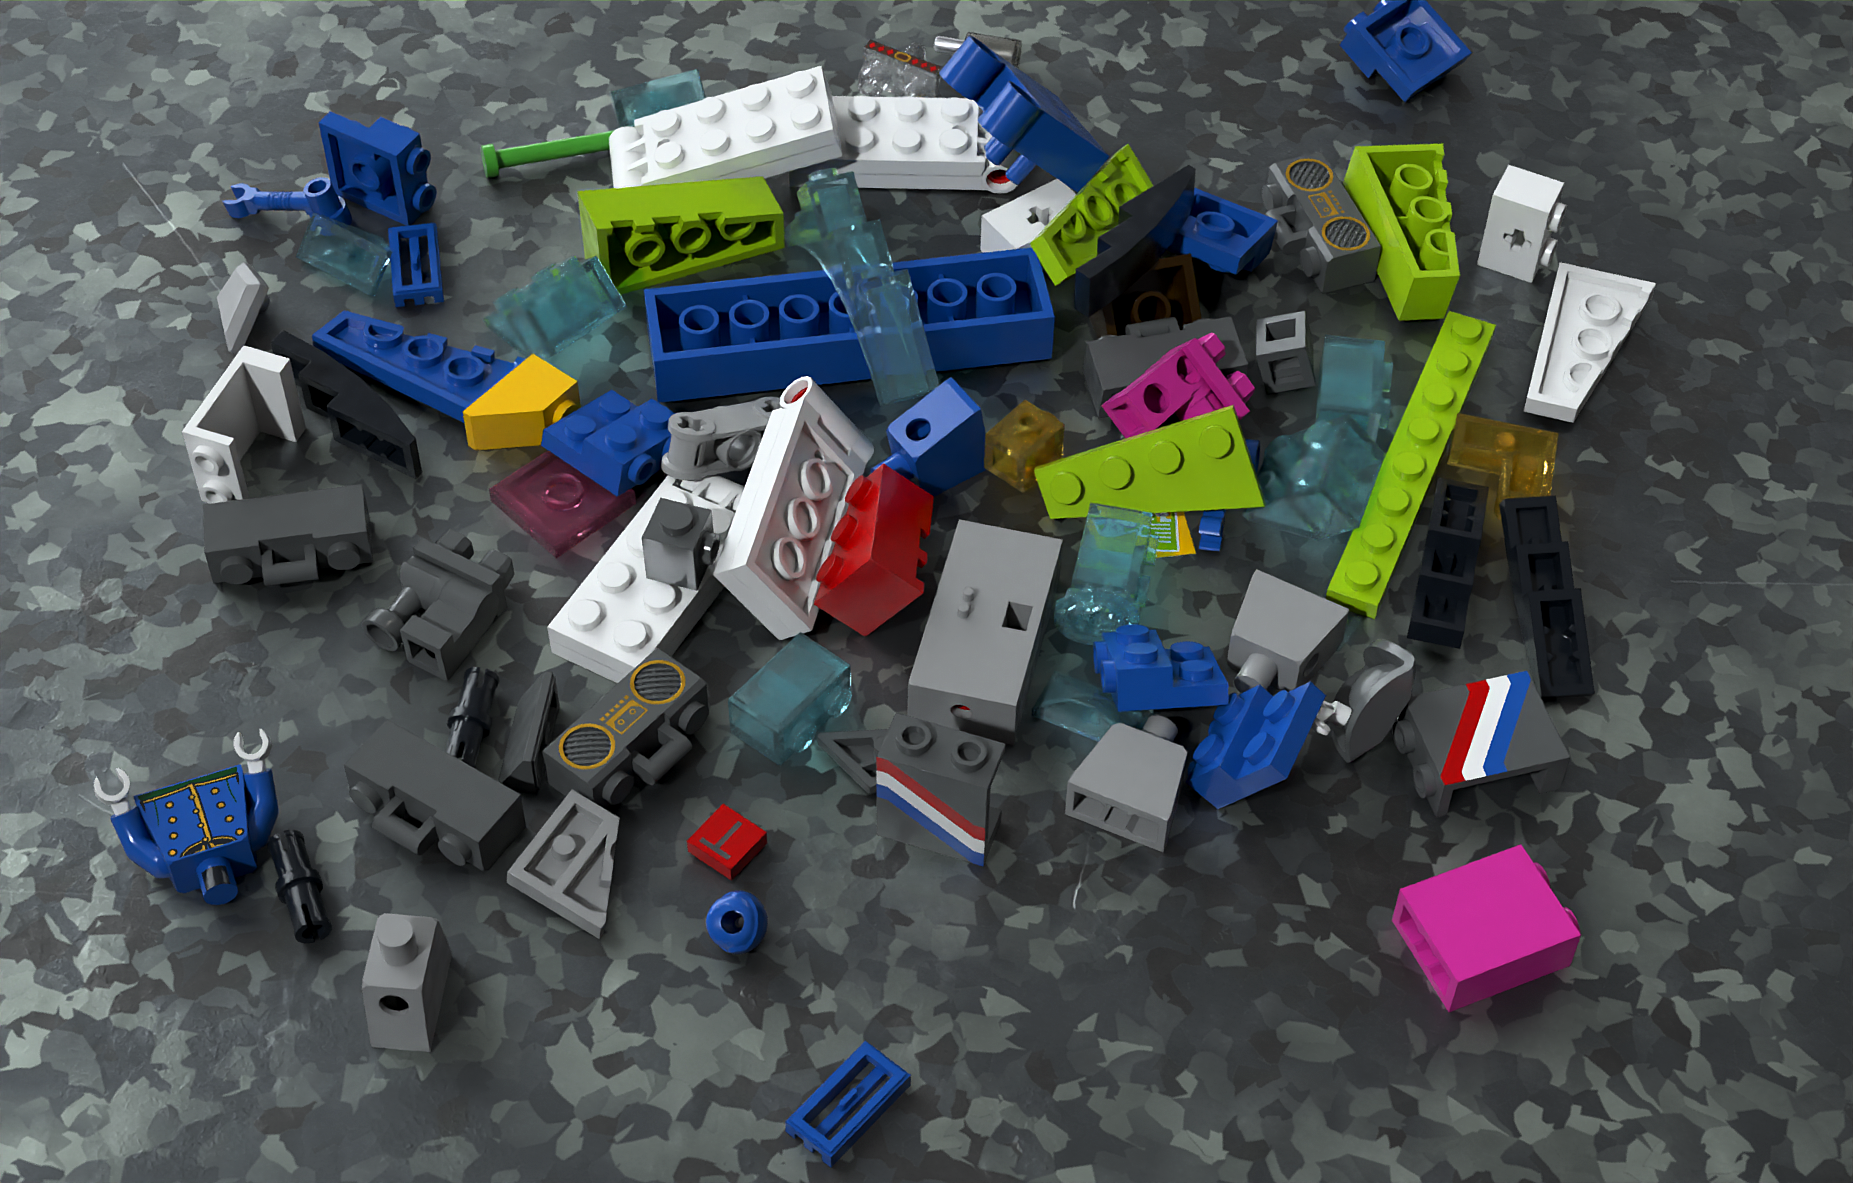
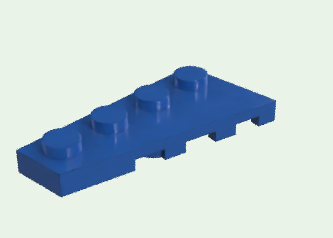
M345 310L312 334L313 346L322 350L340 364L463 423V411L525 360V358L517 357L514 363L496 359L495 350L476 345L471 352L447 346L446 337L428 333L427 336L413 337L404 334V328L401 325Z

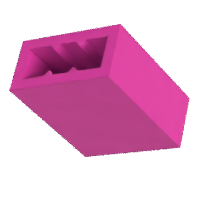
M1521 844L1401 888L1392 918L1394 925L1448 1012L1569 967L1581 938L1579 923L1575 915L1569 908L1561 905L1550 888V882L1544 868L1537 862L1533 863Z

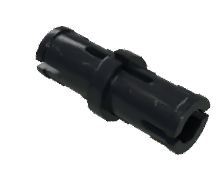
M471 667L464 673V682L458 705L451 709L447 720V726L451 731L445 748V752L457 759L461 757V761L475 769L482 738L489 735L492 726V718L489 716V711L495 690L499 684L497 674L486 669L482 685L478 688L479 681L477 680L480 667Z
M285 830L284 834L289 846L288 851L285 848L283 849L278 833L273 835L267 843L268 852L272 856L279 878L275 884L279 900L287 904L295 939L304 944L314 943L315 940L309 925L311 921L313 925H316L320 940L326 938L332 931L331 921L327 917L320 896L323 883L319 872L311 868L303 834L296 830Z

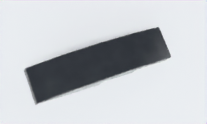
M1187 165L1119 206L1118 225L1098 237L1097 256L1076 269L1074 307L1076 310L1088 318L1123 294L1157 262L1175 240L1193 209L1195 168Z
M282 330L271 341L273 354L290 359L295 384L302 388L306 408L330 420L335 441L414 479L421 475L422 469L416 438L390 405L359 376L322 350L285 330Z
M1438 477L1407 634L1408 639L1457 649L1461 648L1476 561L1482 538L1489 487Z
M1556 496L1504 499L1499 504L1507 561L1516 610L1536 690L1541 699L1592 696L1595 694L1582 593L1581 588L1574 589L1568 541L1562 542Z

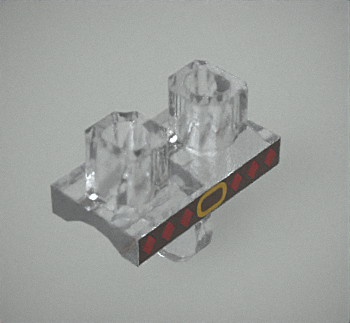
M870 39L863 47L864 65L858 73V91L861 94L876 97L885 90L895 94V97L941 98L939 93L941 76L939 72L942 66L925 60L926 48L924 45L913 42L903 52Z

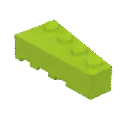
M1443 143L1355 146L1342 184L1381 245L1377 273L1398 321L1444 319L1460 277L1455 233L1451 232L1450 229L1452 217L1451 202H1447L1446 198L1448 178L1447 170H1443L1442 160L1445 155Z
M763 176L577 191L585 262L603 299L785 248L784 213Z

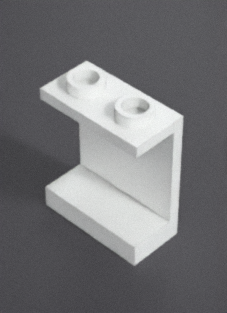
M243 345L183 429L182 434L201 501L211 504L249 499L240 460L258 434L263 432L297 442L306 429L289 358Z

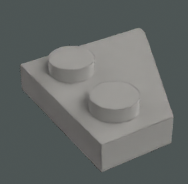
M571 790L508 870L506 883L600 939L605 930L619 817L578 792Z

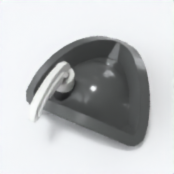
M1375 640L1364 650V668L1355 672L1343 683L1333 703L1323 701L1312 725V728L1322 735H1328L1331 730L1334 744L1346 763H1350L1381 743L1411 698L1416 675L1415 657L1404 648L1387 640ZM1326 721L1330 722V727L1325 724Z

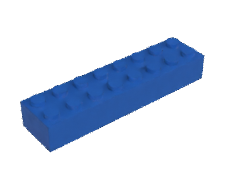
M1032 247L644 289L647 331L657 401L659 403L786 389L792 382L805 376L811 377L817 385L1052 359L1055 315L1040 260Z

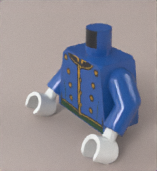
M259 729L262 747L257 753L247 754L243 749L244 741L240 732L236 734L234 738L235 751L242 759L247 761L249 772L244 773L241 764L202 775L134 796L136 806L132 807L127 799L130 781L123 770L116 768L117 776L123 783V789L117 795L105 794L101 790L100 782L96 777L94 782L95 796L105 805H111L114 815L110 817V820L127 857L155 878H170L177 892L187 893L201 888L204 901L210 905H221L234 899L238 894L235 878L252 873L257 868L256 851L266 846L279 815L272 769L266 768L264 760L271 752L272 743L270 737L262 729Z

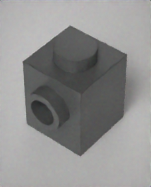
M660 497L641 538L646 578L691 590H698L708 566L714 563L719 550L720 536L714 533L712 510Z

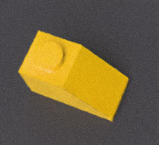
M535 354L530 355L463 411L468 446L476 451L541 445L543 429L581 408L578 381Z

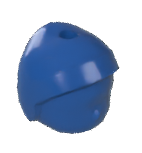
M731 891L711 905L707 913L706 928L710 938L722 950L731 954H745L752 951L760 944L767 932L768 916L764 906L757 897L746 891ZM742 917L744 919L743 928H741L738 923L739 919Z

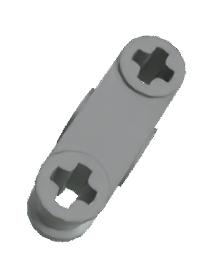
M762 397L751 402L718 406L696 412L673 414L668 421V431L671 433L669 452L665 453L662 457V470L673 478L693 481L702 479L705 476L730 471H742L752 467L772 411L782 408L779 403L780 398Z

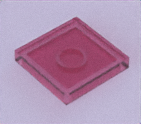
M548 450L489 489L491 502L555 558H558L636 504L635 492L632 489L617 497Z

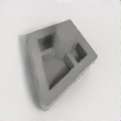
M245 262L234 270L217 296L227 348L229 352L236 355L245 345L258 313L265 312L270 302V298L267 295L268 285L255 268Z

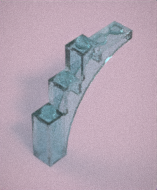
M828 168L809 174V181L797 191L801 211L794 214L795 219L784 229L788 249L798 246L807 249L819 261L831 279L857 334L880 407L928 395L939 386L908 269L894 272L881 221L878 219L867 222L853 171L838 175L837 168Z

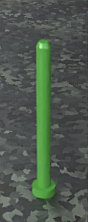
M615 130L495 150L493 143L481 145V157L485 175L487 178L499 176V169L610 150L609 138Z

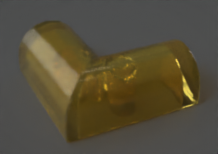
M1457 413L1448 450L1447 465L1499 475L1494 513L1501 521L1499 504L1504 499L1551 495L1559 433Z

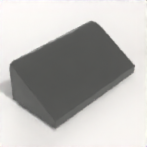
M544 671L523 694L517 704L498 782L515 792L536 794L537 790H540L545 769L543 750L551 744L560 706L556 677L553 676V672Z

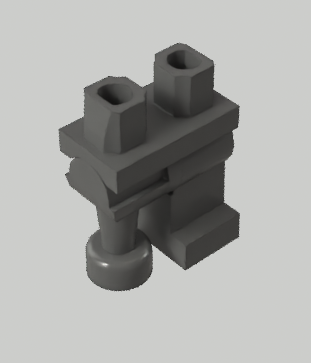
M451 528L435 543L423 537L413 547L415 555L406 562L403 561L400 568V579L403 588L388 609L376 608L362 623L365 634L376 645L388 651H396L403 643L409 663L447 682L489 629L495 617L498 618L507 608L504 590L515 575L512 559L495 549L489 551L478 564L469 560L474 555L472 542L465 535ZM421 608L426 610L420 618L414 616ZM427 650L434 652L435 658L429 656Z

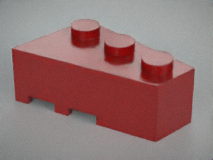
M884 463L869 476H859L852 483L845 496V502L849 504L847 512L832 532L831 541L835 543L832 554L824 561L818 571L816 580L821 584L814 605L866 637L922 595L925 583L916 578L917 566L920 568L925 566L928 553L920 549L919 545L920 537L926 539L930 534L934 496Z

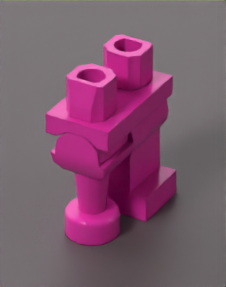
M1211 332L1199 339H1191L1169 350L1123 391L1113 395L1101 407L1126 439L1157 429L1174 413L1180 421L1234 405L1238 419L1241 420L1250 412L1245 404L1255 392V387L1248 377L1239 371L1231 373L1225 378L1216 366V363L1226 355L1225 346L1216 334Z

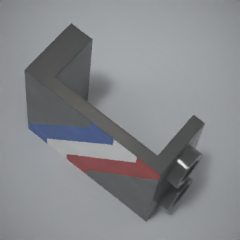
M1527 671L1412 695L1399 715L1398 721H1395L1393 724V736L1397 749L1401 754L1407 753L1413 766L1415 788L1421 798L1427 797L1435 817L1447 815L1454 789L1530 773L1539 794L1560 790L1571 758Z
M895 713L876 757L877 835L984 867L1001 824L1002 810L990 806V791L1004 755L1006 744Z

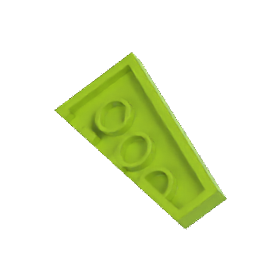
M1129 144L1118 150L1030 243L1040 260L1042 268L1048 273L1055 286L1075 277L1078 267L1097 256L1098 237L1118 225L1119 206L1154 186Z
M1234 405L1039 465L1034 469L1050 519L1265 507L1263 493Z

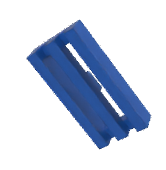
M436 223L388 228L395 307H404L405 299L413 298L415 305L425 304L424 297L431 296L434 297V303L444 302ZM419 236L428 237L432 283H423ZM400 238H409L413 285H403Z
M864 1041L785 1121L786 1133L794 1139L799 1136L804 1141L805 1148L812 1153L818 1151L822 1155V1161L832 1167L911 1086V1075L867 1041ZM869 1063L875 1066L855 1088H852L839 1102V1105L815 1129L809 1125ZM887 1077H890V1079H889V1080L876 1092V1094L840 1129V1131H839L831 1140H828L827 1138L858 1108V1106H859Z

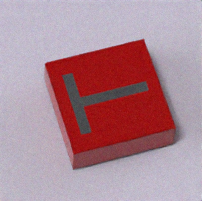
M722 804L687 840V850L690 854L732 881L767 844V832L725 804Z

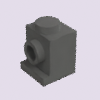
M1305 311L1256 320V358L1266 394L1316 386L1313 338Z

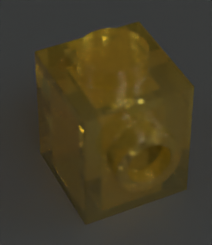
M1024 400L985 434L984 468L1020 492H1026L1037 482L1034 473L1036 466L1062 459L1065 424L1058 421L1050 412L1043 411L1029 401Z

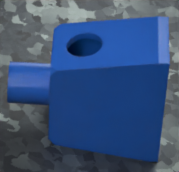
M950 377L889 424L886 433L892 455L870 470L872 473L884 463L934 497L992 467L981 408Z

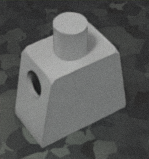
M1256 569L1230 637L1227 664L1232 669L1239 671L1234 679L1236 689L1243 693L1260 684L1266 690L1270 685L1279 690L1289 692L1306 684L1341 646L1349 609Z
M1159 715L1150 716L1142 731L1123 723L1113 724L1068 780L1065 815L1164 852L1184 781L1188 751L1183 746L1173 743L1178 734L1176 725L1168 718Z
M387 913L381 914L377 918L362 979V994L371 1047L431 1052L452 957L450 947L438 919ZM396 996L404 999L409 1007L399 1011Z

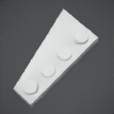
M1560 262L1523 412L1573 423L1651 300L1656 283Z

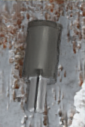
M967 32L965 40L969 35L974 36L1016 68H1019L1022 40ZM937 36L934 49L936 52L954 55L965 40Z

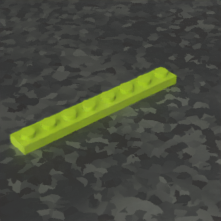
M1452 311L1448 312L1328 586L1325 599L1346 607L1351 612L1372 619L1376 618L1490 347L1496 328L1495 324Z

